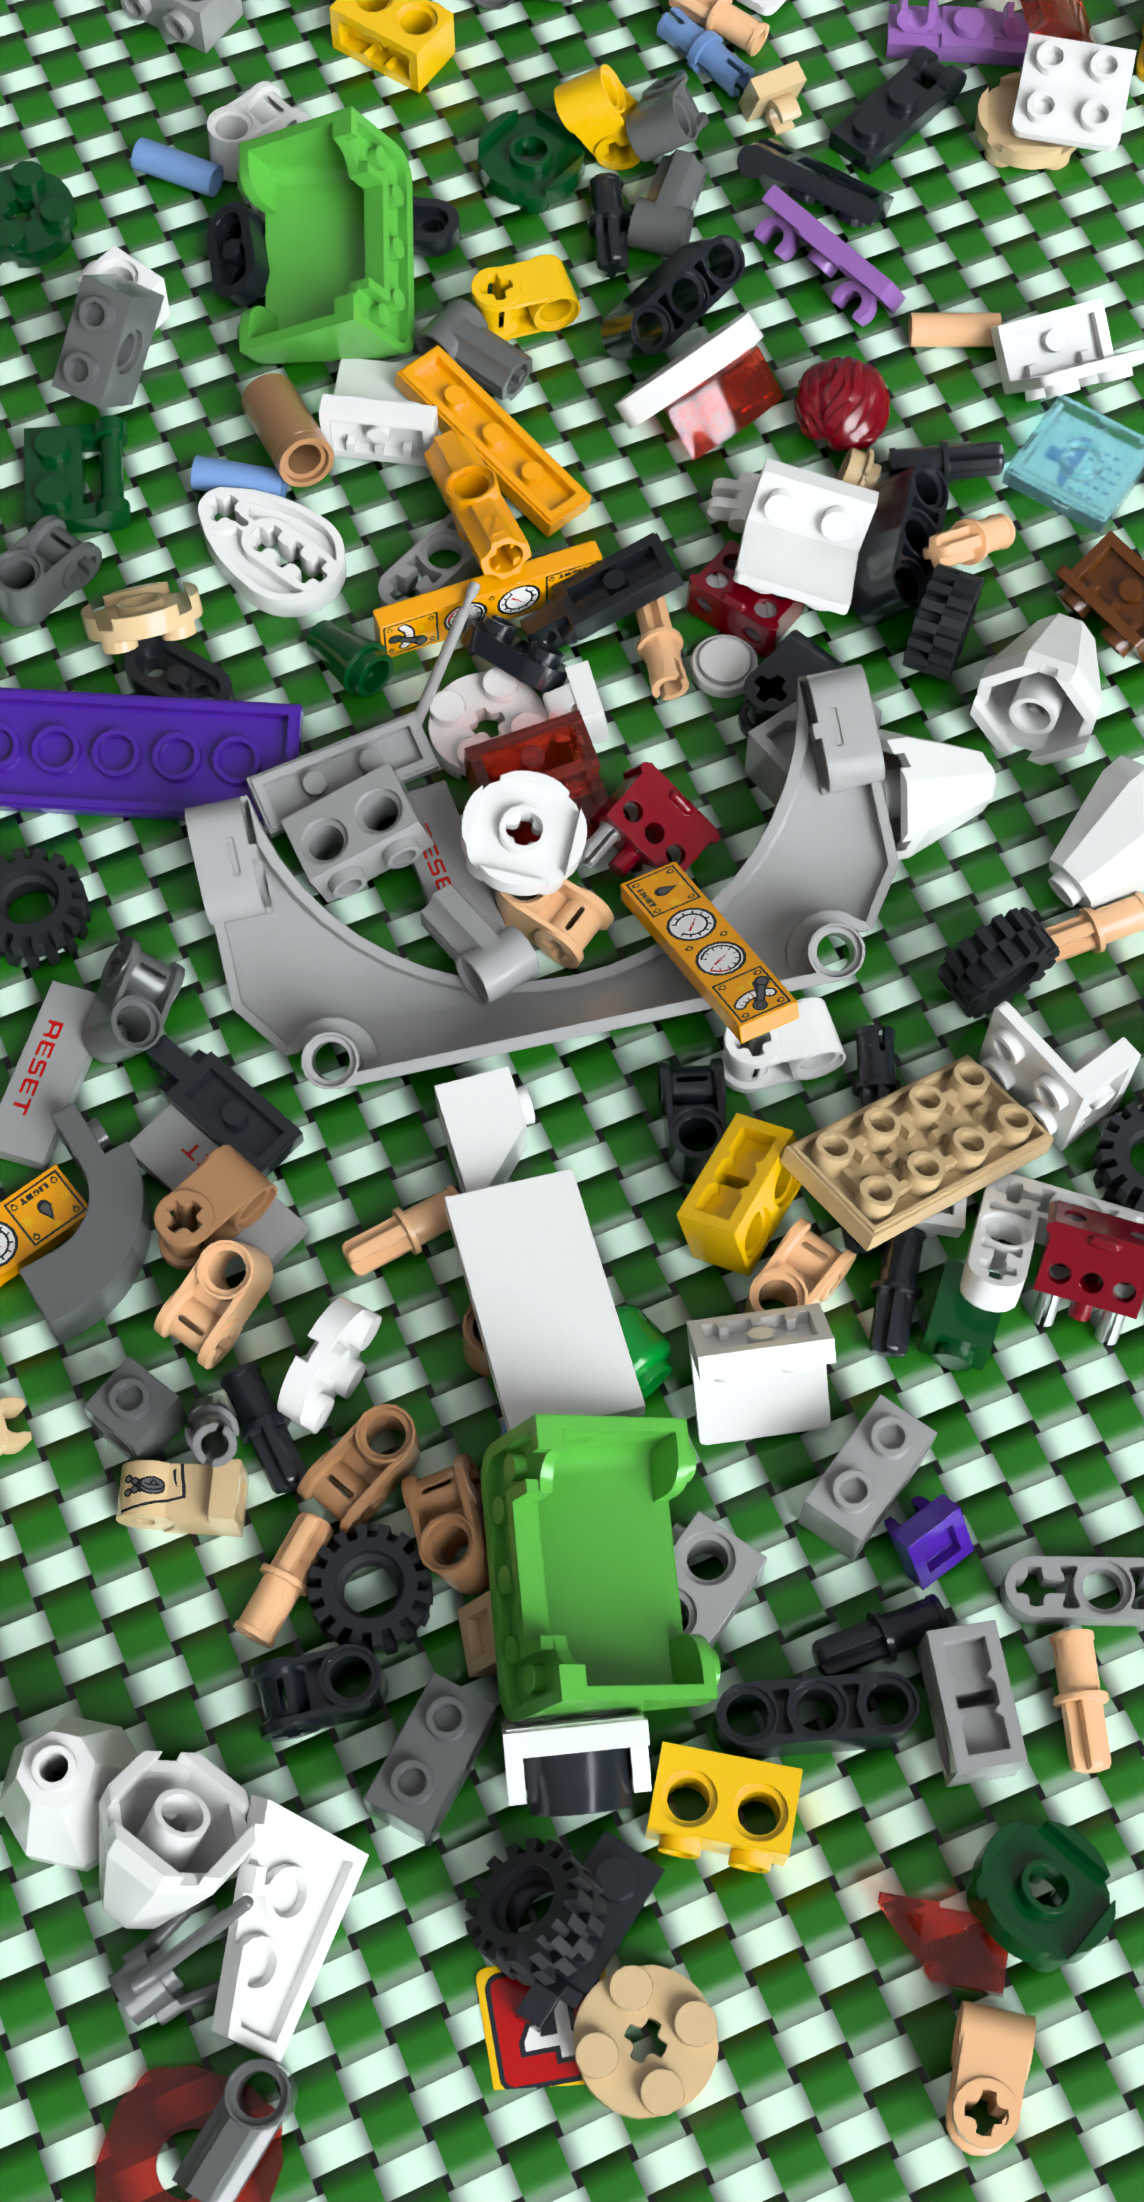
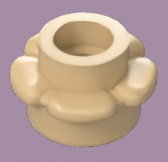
M851 447L844 457L836 479L873 490V487L878 482L882 466L874 463L875 457L872 449L869 448L866 452H862Z

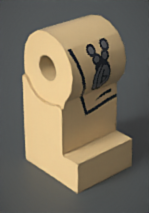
M232 1459L219 1467H211V1464L168 1463L154 1460L127 1462L122 1465L116 1521L128 1527L164 1530V1533L243 1537L249 1485L248 1474L241 1459Z

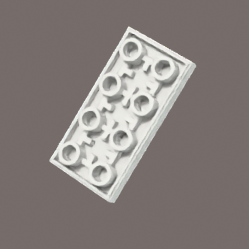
M573 1169L444 1197V1209L507 1432L534 1414L625 1417L644 1415V1399Z

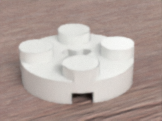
M498 667L492 668L487 672L473 673L461 677L447 685L441 692L435 694L430 705L429 743L438 764L449 775L461 780V775L469 779H479L480 786H488L490 783L500 781V775L512 771H532L540 759V752L547 738V713L542 700L529 685L519 681ZM484 720L500 723L498 725L499 735L490 738L486 732L475 734L472 730H475L478 727V723Z
M522 770L500 775V781L490 783L484 789L482 785L468 800L462 817L460 841L469 873L474 878L484 881L490 887L512 895H549L559 890L563 882L578 867L587 837L585 816L582 809L579 812L577 805L569 798L570 791L561 782L548 775ZM520 821H527L532 824V833L541 837L537 842L519 845L515 843L513 837L507 835L506 829H517Z
M344 1297L336 1299L323 1312L307 1335L316 1341L308 1351L305 1359L303 1360L295 1356L280 1390L277 1403L278 1411L289 1417L293 1423L313 1434L318 1433L333 1409L336 1395L348 1399L360 1383L366 1364L357 1360L360 1352L369 1346L381 1324V1316Z

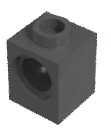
M129 1356L83 1406L94 1430L131 1461L155 1460L188 1422L180 1397Z

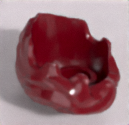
M835 356L810 366L803 373L798 381L794 400V413L801 432L808 439L823 440L831 451L838 453L848 451L851 447L863 450L874 444L883 433L890 414V397L884 378L871 364L863 363L861 360L851 356Z

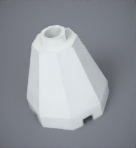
M1060 613L1040 619L987 663L980 679L978 692L970 715L996 750L1011 755L1013 745L1032 751L1026 760L1042 766L1084 754L1103 702L1095 638L1083 621Z
M878 729L885 765V779L881 782L898 860L910 858L984 811L992 800L996 787V775L983 752Z
M1121 755L1102 771L1049 859V869L1053 874L1048 880L1049 885L1055 894L1069 907L1073 908L1078 904L1082 907L1089 906L1095 910L1144 890L1143 764Z
M64 1715L14 1747L0 1794V1810L28 1858L86 1872L99 1865V1801L108 1784L138 1756L122 1727Z
M143 1750L108 1784L99 1801V1886L102 1906L105 1912L125 1928L155 1929L210 1897L242 1864L256 1843L253 1824L248 1829L246 1826L245 1815L250 1808L247 1791L201 1753L181 1752L176 1761L158 1760L163 1751Z

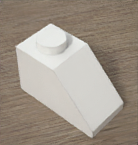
M509 1066L434 1086L436 1112L461 1193L506 1184L527 1149V1124L535 1123L534 1109L527 1087L515 1088Z

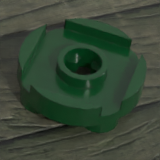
M536 108V116L525 115L518 117V109L507 111L491 120L479 136L477 176L479 181L495 197L507 203L518 205L525 213L540 214L545 212L551 203L558 202L571 194L583 178L585 153L582 142L565 127L555 111ZM538 153L541 155V159L535 162H527L522 160L520 155L532 157Z
M22 161L14 165L12 169L1 171L0 259L17 261L19 268H33L58 258L68 249L72 242L71 231L75 224L77 226V213L70 190L59 178L44 172L42 166L34 161ZM19 213H29L31 218L24 223L18 218L10 220L11 217Z
M1025 1820L1011 1822L999 1829L978 1853L972 1868V1884L968 1888L966 1902L970 1912L981 1921L986 1931L999 1946L1014 1957L1027 1962L1036 1971L1048 1973L1055 1971L1061 1965L1078 1962L1101 1943L1113 1925L1116 1915V1900L1110 1904V1893L1105 1881L1111 1875L1105 1860L1085 1837L1062 1823L1047 1820L1042 1826L1031 1823L1021 1825ZM1043 1879L1049 1882L1054 1888L1050 1898L1057 1907H1051L1047 1904L1043 1905L1035 1899L1029 1888V1881L1035 1885L1039 1884Z

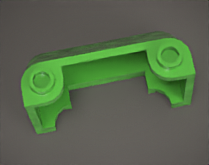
M352 106L239 143V169L236 174L237 185L242 196L265 213V244L270 270L269 279L265 287V307L260 305L244 310L241 315L240 324L237 328L240 352L262 365L336 362L341 359L384 360L411 352L415 340L413 187L411 169L403 150Z
M534 1414L493 1441L487 1448L481 1468L483 1514L498 1689L501 1707L510 1722L550 1721L699 1706L718 1699L717 1685L721 1672L718 1654L710 1647L707 1639L701 1634H683L669 1500L678 1496L684 1490L686 1484L692 1480L696 1470V1452L692 1443L689 1442L687 1418Z

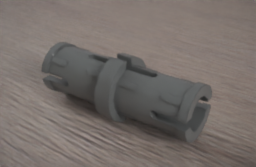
M207 1395L198 1398L190 1406L187 1416L189 1426L185 1425L184 1434L187 1445L200 1463L205 1464L206 1458L211 1460V1467H219L232 1460L236 1453V1436H239V1426L236 1416L222 1399L219 1398L217 1403H213V1396Z

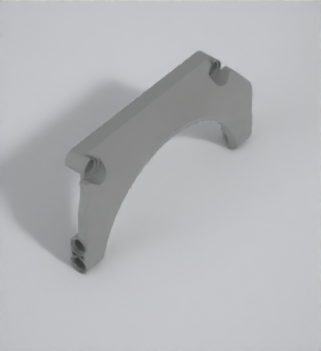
M861 664L798 677L792 752L783 788L770 821L751 855L731 882L711 902L789 992L838 982L853 976L861 968L865 959V944L859 933L873 929L899 867L881 782L885 779L883 752L870 691ZM247 795L185 808L186 826L202 900L208 921L211 925L214 924L232 1009L273 1044L284 1056L298 1054L302 1051L301 1061L304 1074L317 1087L323 1089H342L712 1009L658 943L608 966L571 976L526 981L490 1004L483 1006L466 990L459 975L427 968L394 955L361 937L331 915L304 889L282 861L265 833ZM824 936L841 938L849 949L847 964L840 971L826 969L819 962L817 947ZM332 1042L341 1044L350 1056V1065L347 1072L335 1080L323 1077L318 1072L315 1063L318 1050L323 1045Z

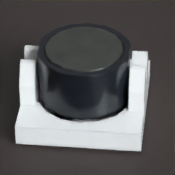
M642 1711L550 1721L510 1722L508 1718H504V1721H501L509 1806L527 1804V1790L529 1814L531 1816L559 1817L585 1815L622 1809L633 1805L632 1790L634 1793L652 1791L648 1745H650L648 1719ZM523 1758H524V1763H525V1773H526V1776H524Z

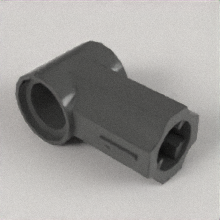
M676 149L673 154L662 156L646 198L639 197L635 204L628 230V247L670 257L681 246L689 243L694 221V210L705 184L707 167L696 159L694 153Z
M455 298L448 303L415 337V345L420 356L439 345L475 382L502 401L506 398L512 401L523 390L525 382L532 372V357L490 331L486 320L479 310L462 298Z
M266 2059L249 2060L239 2065L229 2076L225 2093L172 2180L201 2202H236L279 2128L292 2115L298 2101V2090L292 2073L284 2065ZM260 2072L271 2074L278 2081L281 2089V2098L277 2108L264 2118L252 2115L246 2109L243 2102V2090L246 2082L253 2075Z

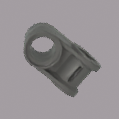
M685 70L673 72L646 88L642 93L641 100L631 114L627 116L626 131L628 139L637 156L644 162H649L695 141L701 129L709 123L706 112H699L686 86L688 76Z
M48 515L39 520L29 533L0 555V616L5 622L15 627L25 628L42 622L50 612L71 594L86 586L94 578L102 561L100 548L91 542L82 543L67 531L65 522L58 516Z
M131 936L125 937L120 941L110 954L103 968L101 984L83 1025V1042L89 1054L99 1062L117 1064L154 1046L161 1037L170 1007L183 984L185 977L184 967L176 962H171L167 965L140 949V942ZM117 1020L121 1022L124 1028L126 1029L128 1037L127 1040L119 1032L117 1027Z

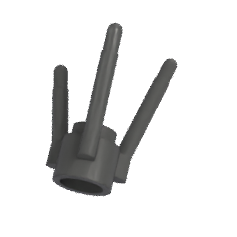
M245 1895L166 1952L161 1946L208 1899L206 1898L157 1927L142 1943L122 1956L125 1964L109 1974L108 1980L121 2005L135 2024L140 2025L155 2015L163 2026L182 2012L217 1999L220 1980L176 1996L174 1992L185 1985L176 1966L249 1911L254 1905V1900L251 1896Z

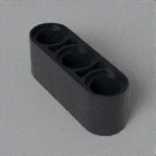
M717 235L686 243L677 249L612 310L603 321L601 337L605 350L613 358L620 361L658 355L667 350L742 277L745 268V256L741 245L728 235ZM636 326L639 330V339L636 334Z
M930 462L915 464L880 481L873 487L874 491L879 492L878 503L858 554L851 599L852 607L857 616L864 623L871 626L880 625L919 608L928 582L931 580L935 569L931 559H924L923 548L929 546L930 536L941 533L943 530L949 490L942 472Z
M886 1671L743 1682L731 1686L722 1694L715 1710L712 1731L716 1743L723 1752L750 1759L882 1749L897 1745L906 1737L919 1714L920 1699L916 1688L907 1678L898 1673ZM877 1695H884L894 1699L900 1706L902 1721L891 1726L876 1722L868 1712L867 1700ZM809 1700L823 1703L831 1711L833 1725L822 1731H815L805 1727L798 1718L797 1706ZM741 1705L750 1706L762 1716L764 1729L757 1735L750 1737L741 1736L729 1726L726 1718L727 1713L734 1707Z

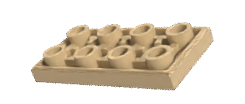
M967 1054L786 1146L780 1163L867 1252L1048 1153L1055 1138L1034 1119L1029 1110L1021 1106L1010 1096L983 1066L977 1064Z

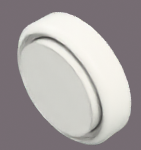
M729 634L714 635L701 641L694 649L690 664L691 676L697 687L708 695L717 698L736 697L743 694L746 678L758 667V657L753 647L744 640Z

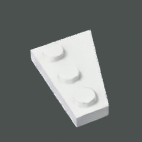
M251 1794L246 1826L248 1829L253 1824L256 1843L247 1858L239 1866L233 1903L241 1897L249 1895L253 1898L254 1905L229 1926L211 2032L265 2058L280 2063L369 1855L277 1803Z

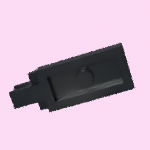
M653 532L553 586L552 589L555 595L545 602V606L519 621L529 643L531 640H538L558 649L565 645L577 643L578 639L581 641L684 585V582L659 535Z
M164 1034L154 1046L146 1050V1054L150 1058L149 1066L165 1080L158 1088L159 1092L167 1099L168 1104H172L219 1147L231 1145L264 1176L270 1175L304 1141L303 1133L296 1125L212 1051L206 1054L198 1049L189 1057Z
M606 1830L583 1864L600 1882L604 1890L599 1895L607 1902V1914L595 1917L605 1925L601 1938L589 1935L586 1942L595 1950L588 1960L579 1952L571 1959L578 1969L567 1977L557 1968L555 1969L556 1983L544 1986L536 1979L534 1987L531 1986L516 2010L515 2014L517 2015L515 2017L539 2033L560 2000L576 2009L582 1998L586 1997L596 1985L665 1869Z

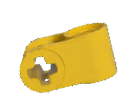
M603 64L558 85L554 89V102L562 123L571 133L579 138L600 165L610 170H626L640 162L641 159L633 150L626 131L627 116L631 114L638 101L622 85L618 76L609 65Z
M551 254L539 255L527 261L501 267H488L479 271L471 283L472 299L476 303L475 307L483 315L489 330L506 341L544 331L552 332L563 329L574 322L581 310L580 302L562 260ZM492 283V294H488V285ZM499 317H503L502 327H499Z

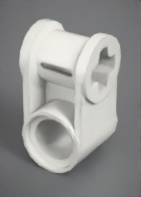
M262 81L257 83L247 93L226 106L214 110L209 115L207 130L210 161L223 166V180L237 182L239 143L310 120V117L301 108H292L281 98L280 89L272 82Z
M817 997L797 1000L798 1019L742 1044L727 1027L723 1039L724 1050L720 1056L724 1065L725 1084L737 1092L756 1093L766 1088L797 1080L816 1079L835 1071L843 1065L846 1060V1054L825 1001ZM754 1069H757L756 1076L753 1077Z

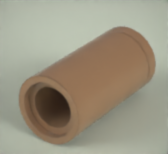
M278 373L264 374L254 379L243 392L241 406L282 479L294 487H308L318 483L330 472L334 462V452L289 378Z

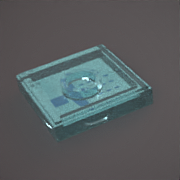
M1060 395L1006 468L1002 483L1102 535L1144 475V436L1065 395Z

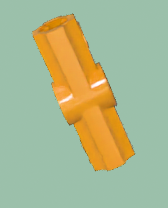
M453 430L435 436L431 447L423 453L424 460L453 515L458 536L468 543L484 575H494L502 581L519 574L525 561L531 557V550L527 539L500 493L496 473L490 467L485 466L469 436L458 435Z

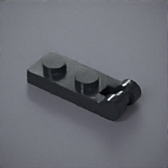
M924 45L920 46L911 55L906 66L830 131L828 147L870 175L960 94L967 80L966 73L954 65L945 67L938 62V55ZM925 80L933 85L929 90L921 86Z
M764 138L756 143L745 146L737 157L738 169L746 178L755 179L763 175L774 178L789 186L787 192L792 197L808 204H817L818 201L837 209L835 216L839 220L854 227L865 228L866 224L872 226L885 219L894 199L893 196L773 138Z

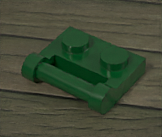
M107 415L96 419L94 424L24 428L25 523L28 533L39 520L48 515H55L61 518L67 526V531L71 534L115 531L128 527L131 523V508L129 501L124 498L123 447L128 443V425L125 420L117 416ZM100 451L101 499L96 504H86L85 452Z

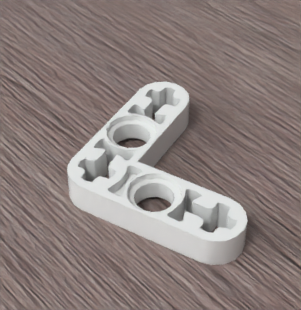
M1008 1174L985 1187L960 1281V1291L967 1301L985 1311L1006 1312L1013 1309L1019 1300L1027 1277L1034 1243L1044 1245L1048 1233L1046 1225L1049 1205L1053 1201H1064L1144 1224V1213L1023 1176ZM991 1237L1006 1240L1013 1245L1002 1244ZM988 1270L1001 1272L999 1280L989 1277Z

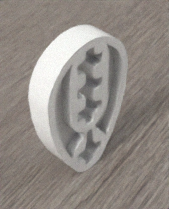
M749 311L744 312L670 361L617 401L614 406L628 428L632 429L727 366L759 342L764 336Z
M218 487L208 491L200 499L198 515L208 552L220 573L253 606L274 616L301 617L323 609L337 597L346 579L345 549L339 532L326 518L301 504L278 495L254 489ZM234 512L236 521L230 520L226 517ZM218 513L224 516L218 522L215 521V515ZM277 542L279 544L280 556L288 562H293L300 558L302 571L307 576L312 577V579L303 583L299 567L289 563L282 568L279 555L275 550L266 548L259 552L258 546L263 544L264 546L271 547ZM321 573L323 580L319 582L313 579V577Z

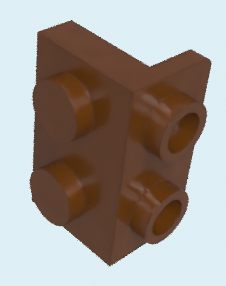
M1110 530L1071 570L1063 564L1055 572L1064 588L1058 596L1082 620L1091 613L1105 626L1099 632V635L1118 655L1124 658L1131 651L1144 663V561Z

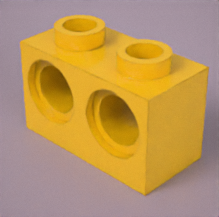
M336 0L329 7L332 45L334 49L417 93L422 91L455 54L454 13L445 9L437 2L429 0Z
M736 1113L676 1214L693 1258L748 1277L751 1275L802 1185L780 1163L785 1147L797 1141L793 1130Z
M662 1742L645 1838L659 1841L657 1850L670 1856L699 1859L701 1850L729 1855L728 1865L731 1867L755 1873H770L771 1864L784 1866L790 1854L803 1769ZM684 1787L695 1789L704 1797L707 1812L701 1818L694 1821H684L677 1818L670 1811L667 1803V1798L673 1791ZM747 1802H762L773 1811L776 1818V1828L765 1835L749 1833L739 1822L738 1809Z

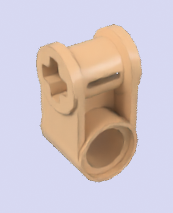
M568 879L563 882L561 888L555 893L549 895L536 894V897L529 900H519L511 894L496 890L495 903L505 927H516L530 943L540 948L554 962L566 968L577 969L584 960L583 950L599 930H607L614 921L611 909L601 898L593 892L575 885Z
M804 1217L800 1218L781 1240L771 1259L754 1278L749 1288L743 1313L764 1311L760 1303L768 1299L781 1301L787 1307L825 1302L843 1281L856 1259V1254L850 1249L841 1252L810 1230L811 1222Z
M219 1240L210 1244L201 1253L179 1289L169 1297L161 1308L154 1323V1331L163 1338L172 1335L198 1354L197 1362L207 1370L213 1368L232 1349L239 1338L242 1327L262 1297L269 1290L273 1281V1266L270 1257L256 1246L233 1240ZM240 1255L246 1265V1274L243 1281L232 1289L227 1284L225 1269L233 1257Z
M962 2000L953 2038L951 2067L953 2068L945 2113L948 2135L961 2151L972 2156H987L997 2152L1016 2133L1020 2122L1024 2086L1029 2074L1036 2033L1035 2016ZM979 2099L988 2102V2115L999 2119V2124H994L984 2136L976 2133V2120L965 2116L964 2112L971 2110Z

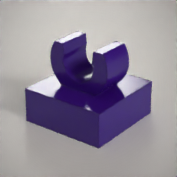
M943 1493L932 1502L922 1496H915L911 1499L915 1515L902 1525L897 1523L891 1516L884 1520L891 1543L897 1550L906 1576L922 1590L926 1589L974 1551L960 1507Z

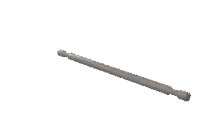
M470 581L467 587L465 600L456 613L415 712L421 726L469 616V608L472 601L477 597L481 585L474 581Z

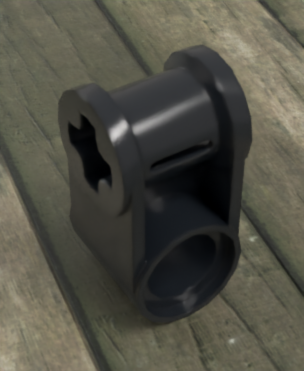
M794 630L790 632L778 644L773 653L752 671L745 680L743 691L745 702L739 710L738 725L741 732L748 738L749 731L796 702L798 677L843 668L845 665L800 631Z
M722 1058L712 1059L709 1065L671 1067L668 1061L658 1062L657 1065L660 1117L664 1121L667 1163L670 1172L676 1179L686 1184H695L727 1130L725 1115L726 1085ZM690 1140H702L711 1148L696 1152L685 1148L683 1143Z
M344 1644L339 1647L305 1655L274 1658L256 1664L249 1669L250 1682L258 1685L265 1720V1724L260 1727L259 1731L261 1741L264 1742L297 1739L323 1728L366 1719L379 1711L388 1695V1681L377 1657L368 1648L357 1644ZM355 1667L369 1670L371 1672V1682L363 1694L346 1698L337 1693V1682L346 1670ZM284 1687H285V1692H286V1697H287V1702H288V1710H286V1705H285V1700H284V1695H283V1688H284Z

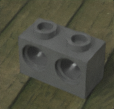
M434 1672L363 1798L368 1813L430 1847L497 1725L496 1706Z

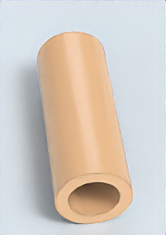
M910 313L908 323L909 347H994L990 328L1002 325L1001 313Z

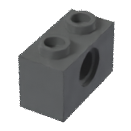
M117 274L83 275L52 386L99 408L133 405L164 295Z

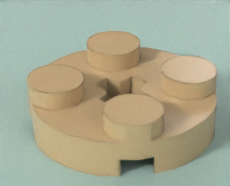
M1022 71L1001 77L999 86L991 89L989 93L987 88L982 93L975 118V132L979 142L985 148V159L991 165L1000 168L1012 166L1028 170L1044 168L1059 170L1069 163L1070 155L1077 147L1019 138L1012 133L1011 125Z
M156 582L122 589L103 596L104 609L93 614L89 603L81 610L86 636L91 641L101 642L103 653L109 655L129 652L139 646L138 640L161 635L164 641L188 638L197 633L195 620L203 614L198 587L193 583L183 582L185 593H170L168 582Z
M657 1965L624 1966L612 1975L599 1981L582 2002L576 2016L572 2035L575 2063L588 2091L599 2103L609 2110L633 2119L668 2116L691 2103L710 2080L716 2065L719 2049L716 2015L707 2004L702 1992L680 1973ZM649 2020L660 2027L657 2038L666 2044V2048L662 2057L649 2054L644 2062L641 2063L635 2061L630 2056L634 2044L625 2038L624 2035L630 2025L641 2029Z

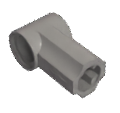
M449 884L432 894L427 906L420 911L421 925L455 961L456 969L463 985L479 1004L486 1006L539 974L538 958L524 934L514 926L503 929L464 886L456 888Z

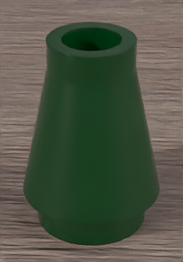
M328 620L318 622L309 632L306 640L308 650L321 660L349 694L371 697L379 693L388 683L393 671V661L387 655V650L383 644L339 628Z

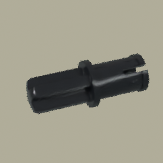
M608 172L597 174L589 181L588 191L591 198L592 215L588 220V232L594 238L597 268L604 271L606 277L615 278L617 273L626 272L629 267L627 235L631 219L624 212L623 181L618 175Z
M940 439V444L937 446L902 449L889 448L888 453L889 461L891 460V463H889L890 477L920 462H930L942 472L947 486L950 484V479L998 476L1003 473L1005 465L1004 449L999 441L948 445L947 439Z
M879 1025L860 1027L854 1032L857 1049L858 1082L852 1085V1093L854 1096L859 1097V1109L903 1087L901 1081L896 1080L894 1046L896 1034L895 1029L890 1026L882 1028V1035H879Z
M911 1227L884 1242L879 1278L871 1283L870 1291L876 1294L868 1347L871 1352L881 1357L902 1358L906 1355L914 1302L922 1298L923 1290L917 1286L923 1241L926 1239V1233L915 1227Z
M248 1363L241 1365L226 1373L221 1378L220 1383L222 1389L226 1391L243 1427L239 1434L243 1444L252 1446L272 1491L276 1494L293 1492L297 1490L307 1472V1468L287 1429L291 1420L278 1411L276 1403L261 1374L259 1364Z
M929 1594L924 1599L882 1615L876 1610L868 1612L865 1622L816 1640L812 1644V1655L817 1669L823 1676L847 1674L880 1660L890 1665L896 1662L897 1654L917 1647L926 1631L948 1628L950 1624L946 1611L935 1594Z

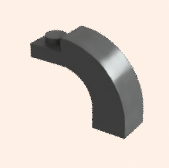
M75 1103L51 1116L61 1141L89 1186V1202L85 1217L75 1234L66 1243L18 1270L60 1345L100 1322L124 1299L141 1272L147 1256L152 1229L149 1194L129 1142L127 1141L114 1148L99 1120L94 1118L86 1123Z

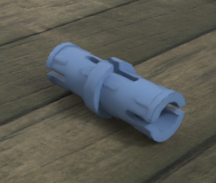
M672 7L670 9V14L676 20L667 12L662 16L657 25V36L680 52L688 60L687 66L697 74L701 72L706 74L732 98L740 95V90L734 86L735 84L744 92L749 80L754 76V70L722 44L723 38L713 30L705 31L679 7Z

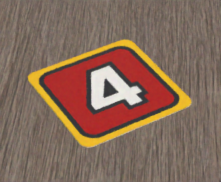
M496 1966L481 1969L476 1975V1984L494 2090L585 2085L575 2063L572 2036L576 2016L585 1996L576 2009L560 2000L539 2033L515 2017L517 2015L515 2014L516 2010L531 1986L523 1985L517 1979L513 1981ZM604 1970L598 1982L607 1977L606 1970Z

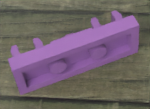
M898 0L897 4L889 5L886 57L910 59L914 51L924 45L938 55V61L1022 67L1029 33L1047 36V15H1044L1043 5L1037 3L1034 7V13L1030 14L1014 12L1015 2H1007L1003 12L987 8L944 5L938 7V0H928V6L908 5V0Z
M775 184L772 185L761 200L775 213V216L763 219L756 227L754 236L762 244L766 245L773 235L782 232L784 234L783 240L776 247L774 253L784 262L790 260L796 254L799 247V238L807 243L812 250L806 257L829 278H832L839 271L850 280L839 285L834 291L831 300L836 306L843 310L851 299L861 297V305L852 315V318L861 327L866 326L873 320L877 311V301L882 303L892 313H895L906 299L896 285Z

